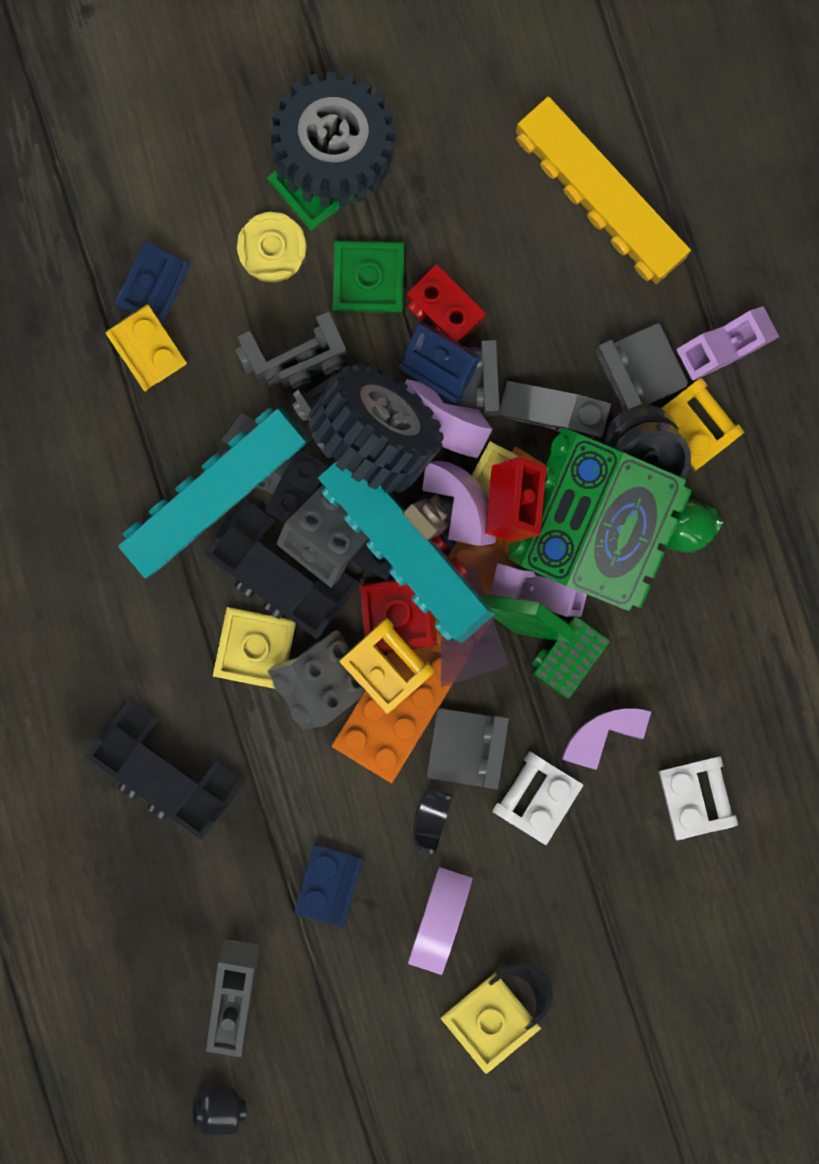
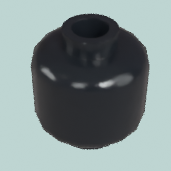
M231 1087L203 1089L199 1097L193 1099L192 1118L194 1127H199L204 1135L234 1134L239 1127L240 1121L246 1120L245 1100H239L236 1090Z

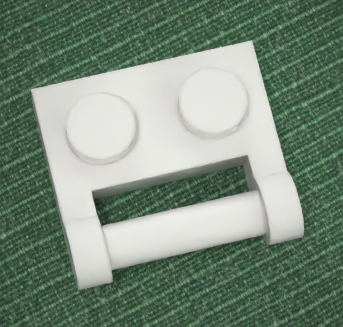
M529 751L524 758L526 764L501 804L497 802L492 812L547 845L583 787V784ZM540 770L547 776L520 817L513 810L537 771Z
M721 756L658 771L675 840L738 826L737 817L732 815L721 772V767H724ZM707 771L718 814V819L710 821L708 820L697 773Z

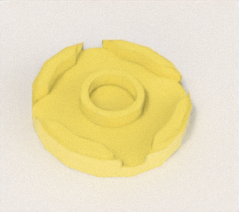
M265 212L255 215L238 235L237 252L240 262L249 275L260 281L275 283L289 279L299 271L306 256L307 244L303 230L294 220L283 213Z

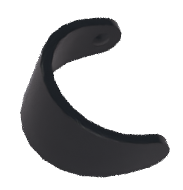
M430 789L422 797L416 811L413 826L414 843L421 851L436 854L454 795Z
M517 964L500 972L488 983L492 986L503 976L514 975L525 980L530 985L536 997L537 1005L534 1017L524 1027L528 1031L547 1014L553 999V989L550 980L541 969L533 965Z

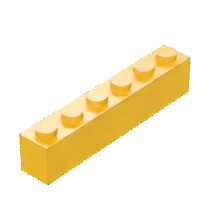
M549 96L517 124L516 134L518 137L516 140L527 153L530 154L533 151L542 161L540 166L551 179L557 177L565 186L563 191L574 204L581 203L589 212L587 217L590 222L599 230L604 228L612 236L610 241L614 248L623 256L628 254L636 262L634 268L644 280L649 281L651 279L657 285L688 257L691 251L690 248Z

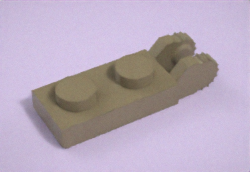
M438 494L434 495L430 500L426 498L412 504L403 513L427 541L442 534L451 523L452 511L448 513L440 505L442 499Z

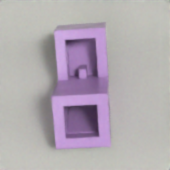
M764 306L748 311L723 327L699 335L676 350L691 379L695 380L754 352L779 338V335Z
M407 379L405 384L408 385V388L406 390L412 395L417 393L422 399L420 403L424 407L429 406L434 412L431 418L439 420L441 425L439 432H442L444 436L441 442L443 444L442 447L462 455L478 458L493 430L478 409L445 404L436 391L419 381Z
M445 461L430 462L425 468L422 490L454 497L448 539L478 546L494 544L496 537L485 534L488 497L480 484L468 472L452 463Z
M502 563L497 564L490 595L540 602L553 613L566 617H581L587 596L585 593L549 578L535 576L533 571L522 566Z
M620 709L594 717L573 734L560 759L597 770L608 731L611 730L637 739H643L651 711Z
M441 867L438 868L408 964L440 975L443 974L473 878Z

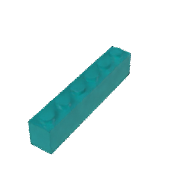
M270 407L255 419L258 426L249 434L243 430L228 443L231 449L225 455L220 457L216 453L201 466L205 471L195 480L192 476L188 477L175 488L178 493L176 497L169 503L166 499L161 500L149 511L152 517L147 522L141 525L137 521L122 534L126 540L118 547L145 579L154 575L311 441L284 407L276 411Z
M336 461L318 477L325 486L321 491L333 506L336 507L340 504L348 513L343 518L355 532L359 533L362 530L370 539L366 545L371 552L380 560L383 557L387 559L392 565L389 573L402 587L408 584L415 592V595L411 597L415 604L425 614L430 610L437 618L438 622L434 624L437 630L448 641L452 638L461 643L466 641L495 613L431 539L427 541L403 515L406 509L392 493L384 492L381 485L376 490L368 487L367 481L364 479L357 482L351 478L352 472L346 468L342 472L335 466L338 462Z

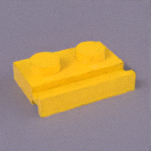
M148 304L105 331L144 392L187 364Z

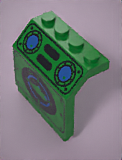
M562 427L560 434L556 436L552 443L551 455L546 464L540 535L513 543L510 542L506 558L560 584L630 611L632 605L641 608L651 587L650 584L643 582L645 575L654 579L665 552L658 550L657 547L659 543L669 545L679 522V519L671 516L672 512L676 510L683 513L692 490L684 487L686 479Z

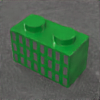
M576 616L570 622L566 619L563 620L576 631L572 643L556 641L550 651L543 647L531 664L537 668L532 675L566 700L570 698L610 642Z

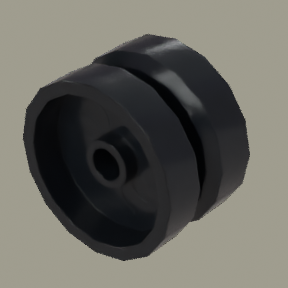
M645 405L635 406L623 411L610 422L603 435L604 445L683 479L690 468L691 452L688 444L679 432L673 418L661 408Z

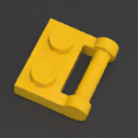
M702 377L661 408L673 418L679 432L685 438L691 452L690 467L694 472L745 433L739 424L735 425L708 392L706 389L708 385ZM695 397L725 434L719 440H716L687 402Z
M385 618L364 639L344 655L339 662L388 714L435 672V669L429 662L425 664L395 632L393 629L395 625L388 618ZM381 638L415 673L411 678L407 680L376 647L375 644Z

